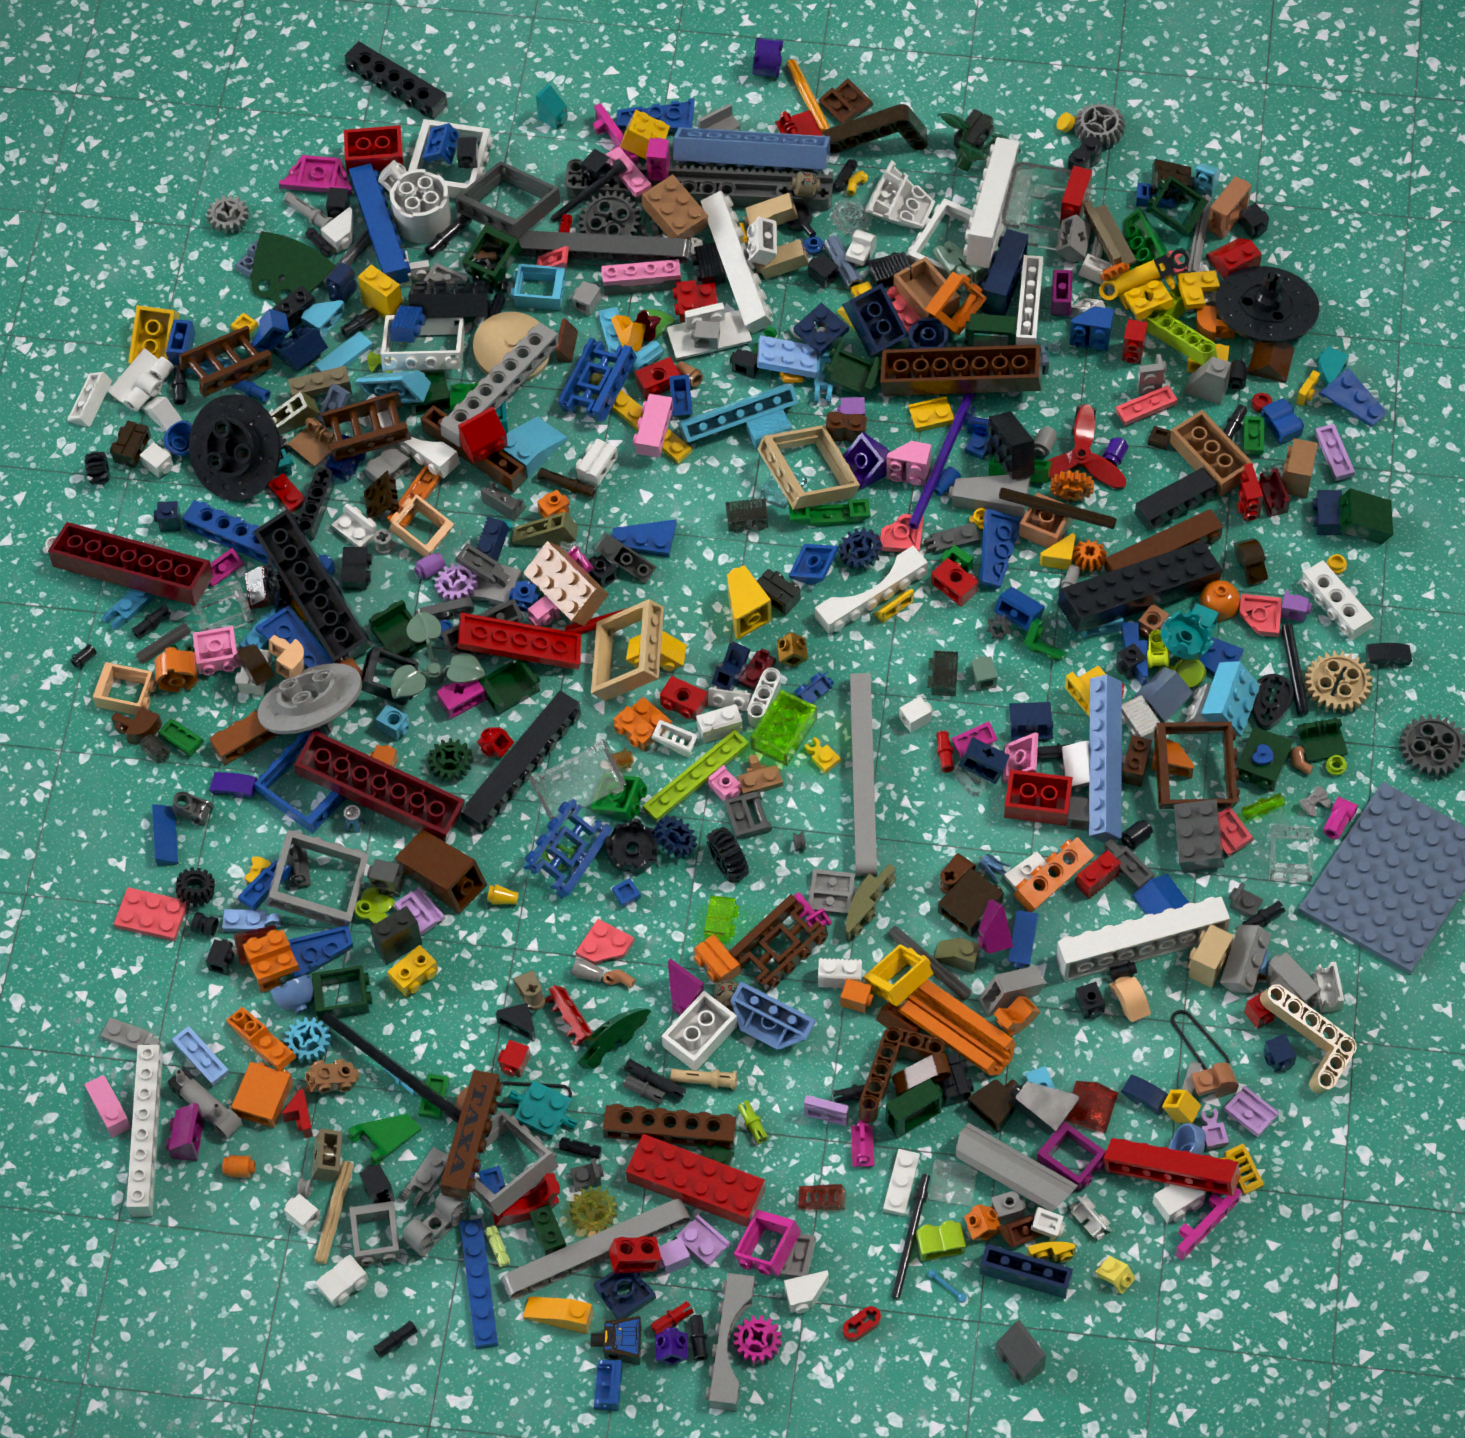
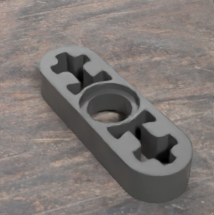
M460 598L419 608L414 614L426 612L435 616L438 621L459 618L461 612L472 614L474 606L472 599Z

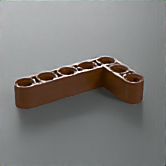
M892 1026L885 1029L860 1098L859 1119L864 1123L876 1121L899 1057L919 1062L933 1054L944 1053V1042L939 1038Z

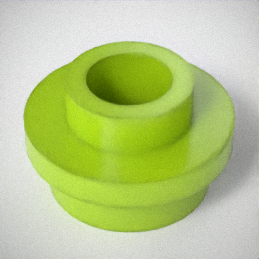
M1334 755L1326 762V770L1332 775H1342L1347 769V763L1342 756Z

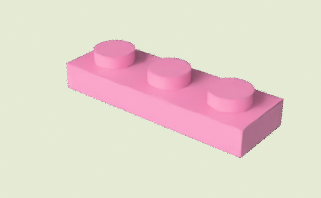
M620 147L605 154L610 157L611 166L618 158L626 165L628 171L623 175L617 176L636 198L652 188L648 179Z

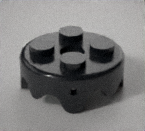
M636 818L631 819L628 823L616 825L611 835L606 837V850L611 864L618 870L626 873H638L650 868L659 854V844L656 843L658 838L653 836L655 834L653 828L644 826ZM631 845H635L639 848L636 852L633 853L627 850V848Z

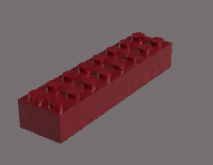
M69 522L65 523L48 550L53 567L194 606L197 605L214 577L209 560Z
M315 730L311 733L294 764V774L420 832L423 829L444 842H447L461 815L460 811L464 807V799Z

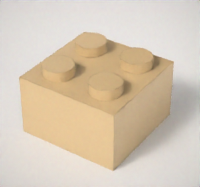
M1211 924L1207 931L1203 930L1198 940L1200 942L1198 948L1194 947L1189 956V959H1191L1187 967L1190 969L1189 978L1212 988L1228 959L1234 935Z

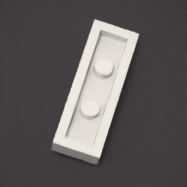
M898 1149L883 1212L905 1217L920 1158L919 1153Z

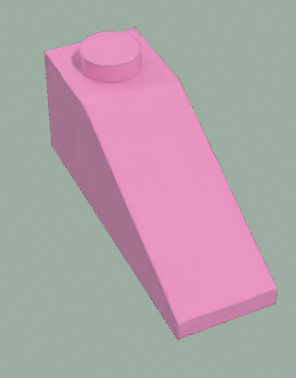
M104 1075L84 1084L111 1138L131 1129L128 1118Z

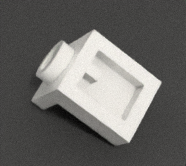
M1038 1207L1031 1230L1049 1236V1241L1054 1242L1063 1233L1065 1225L1061 1223L1064 1216Z

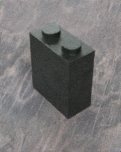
M407 906L370 927L375 950L385 965L422 945L418 921Z

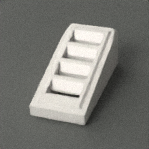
M659 720L652 735L653 740L688 758L698 735L662 720ZM663 728L666 729L664 737L660 736ZM670 732L674 734L671 740L668 739ZM677 737L681 738L679 743L675 742ZM685 740L689 742L687 746L683 745Z

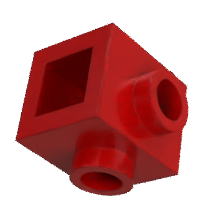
M500 727L486 728L477 741L482 753L488 757H502L514 743L508 733Z

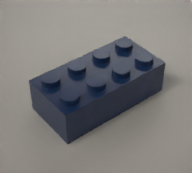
M1006 229L1004 236H1000L998 241L999 250L994 251L992 258L994 263L987 270L986 277L988 279L986 282L983 281L981 289H983L981 293L987 297L982 304V313L1006 316L1022 273L1024 255H1028L1029 234Z

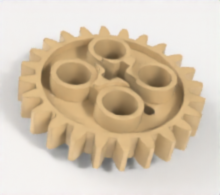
M1333 651L1332 656L1325 652L1324 659L1318 656L1317 662L1312 660L1311 667L1307 668V674L1305 675V688H1308L1307 695H1312V702L1318 700L1317 707L1325 705V711L1333 708V713H1336L1337 709H1340L1341 713L1344 714L1345 708L1352 712L1353 706L1359 709L1361 703L1365 704L1367 697H1370V690H1372L1373 677L1369 676L1370 669H1365V662L1359 664L1360 657L1352 659V653L1346 657L1344 651L1340 655ZM1346 668L1343 674V678L1339 682L1335 695L1331 696L1332 692L1334 691L1335 684H1337L1340 678L1342 669Z

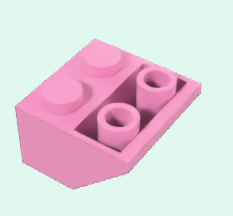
M910 441L888 453L886 479H891L895 482H907L916 486H925L931 467V444Z

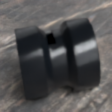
M196 912L191 922V932L198 934L201 932L205 936L212 938L217 931L219 919L214 916L206 917L204 913Z

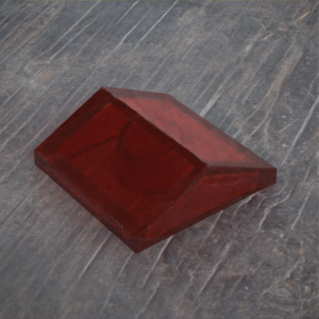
M1076 1081L1072 1094L1080 1098L1064 1121L1106 1133L1118 1092L1098 1082Z

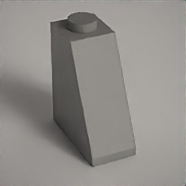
M1211 357L1190 375L1183 393L1221 405L1228 390L1231 363Z
M1037 966L997 974L990 981L978 1000L987 1016H992L998 1008H1008L1018 996H1026L1030 999L1038 995L1046 982Z

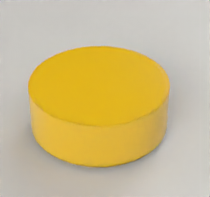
M1068 112L1063 113L1057 120V128L1064 133L1070 131L1074 126L1075 117Z

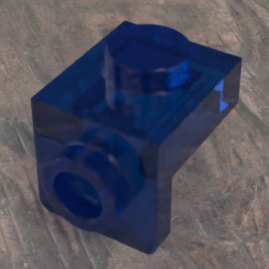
M971 407L970 413H966L964 425H968L967 433L989 437L987 433L989 419L975 417L976 407Z

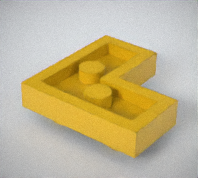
M1215 270L1178 273L1176 277L1185 310L1204 308L1206 302L1203 292L1217 291L1220 287Z

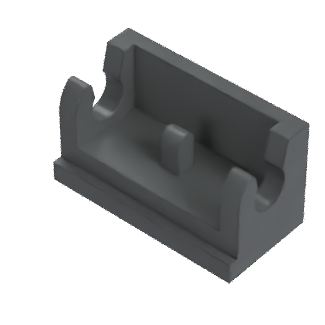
M490 481L489 489L486 487L481 489L482 502L515 521L526 509L524 501L520 498L518 500L498 489L493 481Z

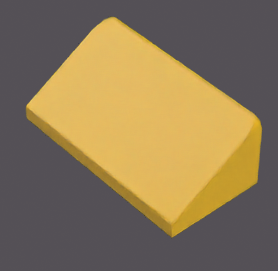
M914 590L903 591L876 610L874 615L881 623H884L914 602Z

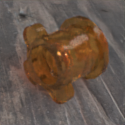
M623 748V751L613 753V750H609L610 761L615 774L618 773L620 768H631V763H634L631 751Z

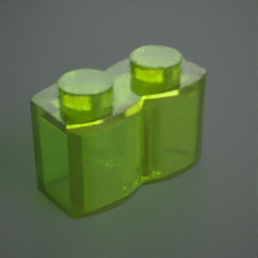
M710 895L704 928V940L715 934L721 942L730 943L731 937H735L736 925L733 924L734 918H738L740 908L739 905H736V898Z

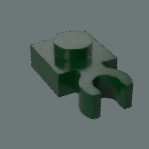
M698 1143L697 1149L704 1152L701 1156L728 1166L731 1165L734 1151L713 1145L712 1150H709L705 1144Z

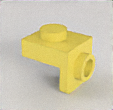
M1111 1256L1095 1271L1099 1278L1113 1284L1121 1294L1135 1280V1276L1128 1264Z

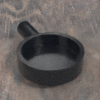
M796 202L795 207L798 219L785 222L786 226L792 231L804 230L810 238L815 237L816 232L810 226L813 219L810 207L805 203Z

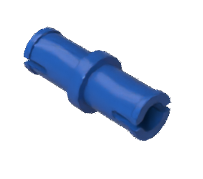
M243 380L231 386L233 389L245 393L246 396H253L263 402H267L271 395L269 390L257 386L252 381Z

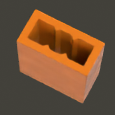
M250 1062L231 1106L232 1111L239 1118L275 1128L293 1085L291 1074L285 1069L279 1071L278 1069L270 1068L262 1062L257 1064Z

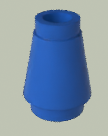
M951 466L944 469L934 492L942 497L949 491L950 486H954L955 479L961 477L960 473Z

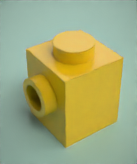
M1174 1089L1170 1090L1162 1105V1108L1176 1123H1193L1201 1107L1200 1103L1187 1090Z

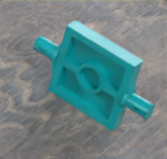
M534 1080L524 1095L513 1090L508 1095L509 1099L519 1103V1108L514 1115L518 1122L550 1138L554 1137L557 1129L563 1124L573 1130L578 1124V1121L567 1117V1111L572 1103V1098Z

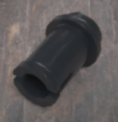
M87 644L80 652L72 655L70 662L77 669L83 668L85 666L84 663L96 655L97 652L92 645Z
M1128 960L1125 964L1110 966L1109 972L1111 979L1114 980L1126 976L1134 977V974H1137L1135 962Z

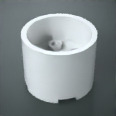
M425 169L410 170L398 177V180L390 189V200L397 232L401 237L413 243L425 244L432 242L438 233H442L452 222L446 182L439 174L435 175L426 172Z

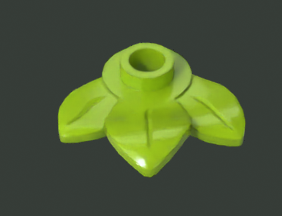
M370 887L362 892L361 899L356 902L354 913L360 920H370L373 924H376L388 917L386 912L393 907L395 901L389 896L379 895L378 888Z

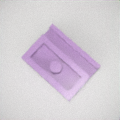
M420 886L414 892L411 891L394 903L397 910L405 906L409 908L418 921L421 936L435 927L439 921L445 920L443 913Z
M1246 1086L1224 1108L1228 1115L1256 1137H1259L1279 1114L1278 1111Z
M806 1095L804 1116L847 1126L849 1106Z
M698 1214L692 1222L690 1221L676 1235V1239L681 1237L687 1250L708 1268L730 1246V1242Z

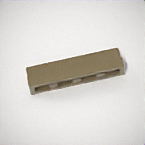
M1091 200L1084 202V215L1111 265L1113 266L1124 262V264L1129 263V265L1136 263L1132 251L1107 206L1102 205L1094 208Z

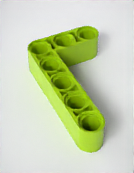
M1176 286V289L1169 291L1175 307L1160 311L1154 309L1152 314L1144 319V322H1148V333L1200 365H1203L1211 357L1218 358L1216 345L1213 341L1177 320L1179 316L1188 310H1185L1178 286Z

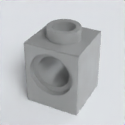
M696 320L695 328L691 329V340H694L695 348L718 350L720 322Z

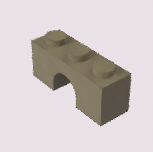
M346 366L288 379L292 397L301 391L314 399L317 394L328 392L331 384L335 383L352 395Z

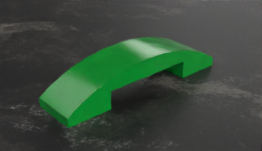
M849 499L848 504L815 505L794 510L788 502L790 522L801 525H845L868 519L871 516L868 499Z

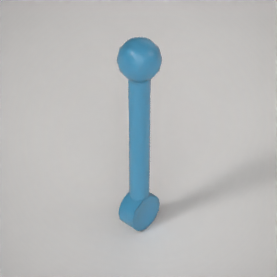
M935 1270L928 1272L930 1278H935L955 1294L959 1302L963 1303L966 1301V1294L955 1290L939 1277Z

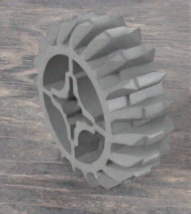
M1098 101L1096 105L1090 103L1089 107L1084 105L1082 110L1078 111L1073 128L1080 142H1083L1089 136H1094L1103 142L1102 147L1105 146L1108 149L1110 144L1115 146L1117 141L1121 140L1125 132V120L1123 114H1120L1119 109H1114V105L1107 106V103L1100 105Z

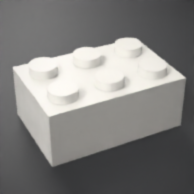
M703 991L661 1036L662 1047L689 1068L697 1071L737 1028V1015Z

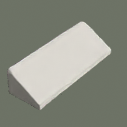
M104 372L89 374L67 419L68 422L85 427L91 426L112 383V380Z

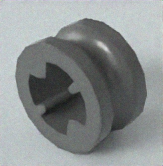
M802 831L800 834L793 833L795 852L800 848L806 850L804 832Z

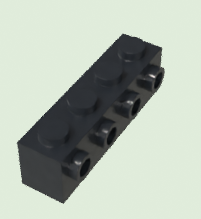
M1202 467L1137 502L1135 515L1148 531L1153 528H1159L1164 522L1176 519L1181 513L1194 509L1201 502L1211 500L1215 496L1217 484Z

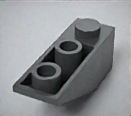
M605 531L593 547L595 551L644 583H647L657 566Z

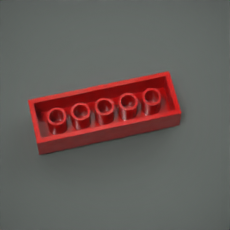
M645 1134L642 1135L626 1169V1179L629 1183L671 1199H681L684 1204L745 1227L749 1226L766 1190L765 1179Z

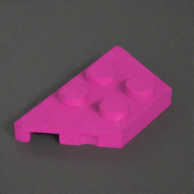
M302 155L297 164L288 171L289 175L284 180L281 179L279 181V189L328 193L329 187L349 189V195H352V188L340 158Z

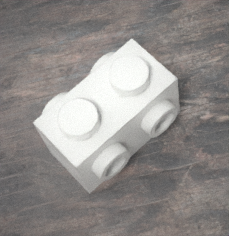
M759 216L747 229V236L749 238L747 252L749 253V261L767 265L777 255V224L774 220Z

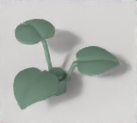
M420 612L409 621L407 635L410 640L416 643L426 641L431 664L426 669L427 674L422 670L416 671L411 665H405L397 669L391 680V692L393 699L411 697L424 690L426 680L432 685H439L444 681V677L447 676L454 683H468L483 678L485 672L478 660L469 653L455 655L451 659V665H446L444 670L440 664L435 663L430 640L440 637L441 624L432 614Z

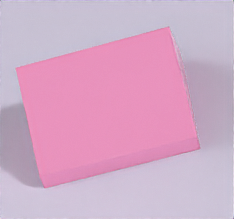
M1035 732L1005 744V753L1010 756L1003 771V782L1008 783L1010 769L1036 772L1038 733Z

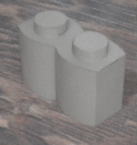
M391 445L384 448L379 457L371 459L367 463L365 468L366 476L375 482L383 473L389 471V476H393L396 480L412 466L411 458L396 445Z

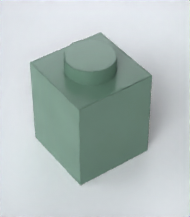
M981 656L971 660V674L976 691L997 687V675L992 657Z

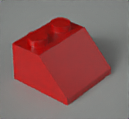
M1238 238L1207 253L1206 257L1224 279L1237 270L1260 266L1262 253L1252 240Z
M493 406L458 425L461 447L473 464L485 460L489 455L496 451H501L508 445L506 432Z

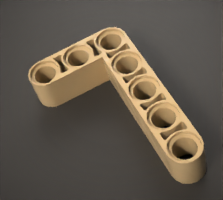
M1272 985L1261 993V1004L1327 1052L1309 1081L1311 1090L1316 1094H1322L1333 1088L1356 1051V1042L1352 1037L1280 985ZM1270 993L1275 995L1276 1001L1271 998ZM1288 1006L1293 1009V1013L1289 1011ZM1305 1018L1310 1021L1311 1026L1306 1023ZM1323 1031L1327 1033L1328 1039L1324 1037ZM1341 1044L1345 1047L1346 1052L1341 1049ZM1330 1061L1335 1064L1336 1069L1331 1066ZM1320 1078L1324 1080L1325 1086L1321 1084Z

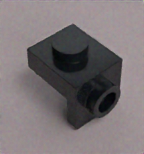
M1131 644L1117 653L1116 669L1129 680L1135 676L1136 665L1145 661V656L1136 644Z

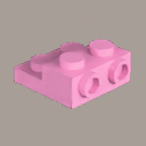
M233 626L193 633L196 664L199 674L210 676L215 671L224 670L225 672H232L235 668L240 667L233 657L238 653Z

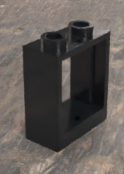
M373 646L367 653L361 674V690L403 706L408 700H412L413 696L393 699L391 688L373 682L377 662L396 670L402 666L411 665L416 671L419 663Z

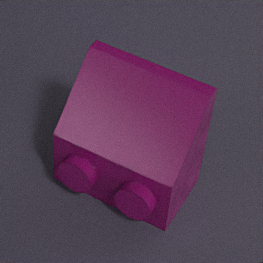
M198 1103L177 1109L175 1117L170 1120V1131L172 1133L171 1138H167L166 1150L169 1151L171 1159L198 1161L205 1122Z

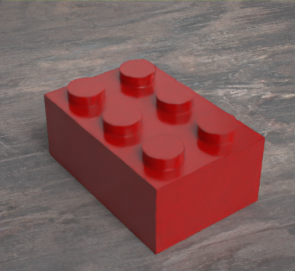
M401 125L344 130V153L347 174H350V168L370 163L373 171L377 170V172L384 170L393 160L404 166Z
M1010 769L1004 818L1067 826L1073 777Z

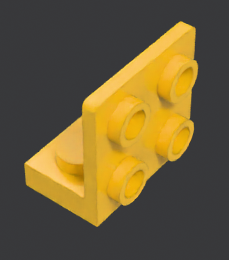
M1096 666L1080 677H1077L1073 671L1066 675L1065 689L1089 717L1090 679L1105 675L1099 666Z

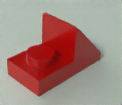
M300 1089L283 1110L282 1118L284 1122L296 1120L298 1131H303L304 1137L309 1138L313 1137L305 1092L304 1089Z

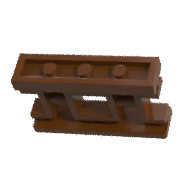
M792 894L729 951L742 968L751 961L762 972L756 980L766 992L776 988L781 982L780 979L786 974H791L795 970L796 965L801 960L807 959L811 955L812 950L817 945H822L828 936L827 928L821 925L819 921L809 927L799 917L804 912V907L798 903ZM789 916L796 922L790 930L782 924ZM801 930H804L810 936L803 944L795 937ZM782 932L793 944L778 956L768 944ZM758 945L765 951L759 959L751 953ZM771 958L779 965L772 973L764 966Z

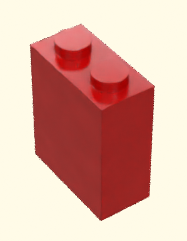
M1073 166L1061 202L1060 225L1062 220L1075 214L1082 219L1084 214L1083 203L1088 201L1091 192L1092 170Z

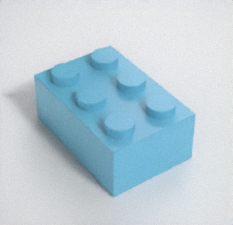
M1241 661L1219 662L1201 712L1208 722H1232V729H1234L1236 737H1242L1260 687V684Z

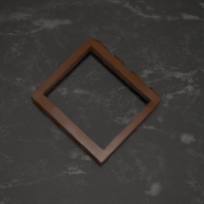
M1232 722L1156 723L1153 730L1159 809H1174V804L1215 800L1170 799L1167 734H1222L1227 799L1216 800L1219 808H1227L1228 806L1234 808L1237 802H1239L1240 790L1236 788V781L1239 780V771L1235 769L1237 749H1234L1233 741L1236 740V733L1232 729Z

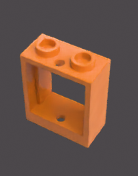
M952 272L924 310L938 319L948 330L959 336L965 328L966 321H970V314H975L987 297L981 293L983 289L975 283L971 285L969 283L971 279L965 274L961 273L958 275ZM962 285L970 292V295L953 318L950 319L942 312V309L959 286Z

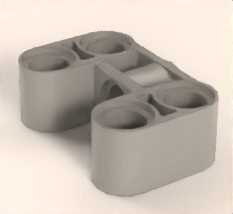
M440 1193L435 1200L436 1209L423 1222L418 1218H414L405 1227L403 1232L405 1242L421 1257L429 1253L433 1246L465 1217V1202L460 1198L444 1196ZM440 1225V1228L432 1229L431 1226Z

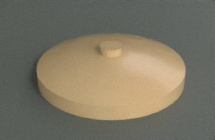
M519 312L498 313L486 319L478 327L473 339V356L478 367L488 375L491 369L503 360L505 354L510 353L515 348L517 342L522 340L528 331L535 327L539 321ZM551 354L524 382L536 378L544 371L549 363Z

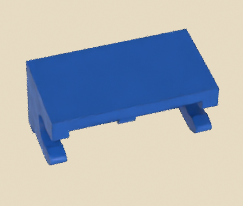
M599 1360L594 1409L619 1411L623 1368L621 1360Z

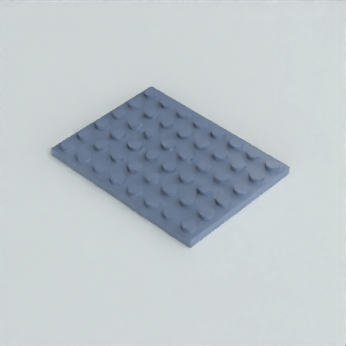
M1382 782L1304 899L1298 912L1411 975L1465 891V826Z

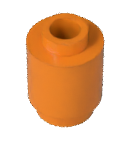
M230 1155L223 1159V1175L236 1178H250L251 1174L255 1173L256 1162L252 1160L251 1156Z

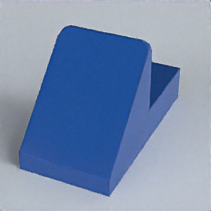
M689 374L669 376L670 394L673 399V416L692 414Z

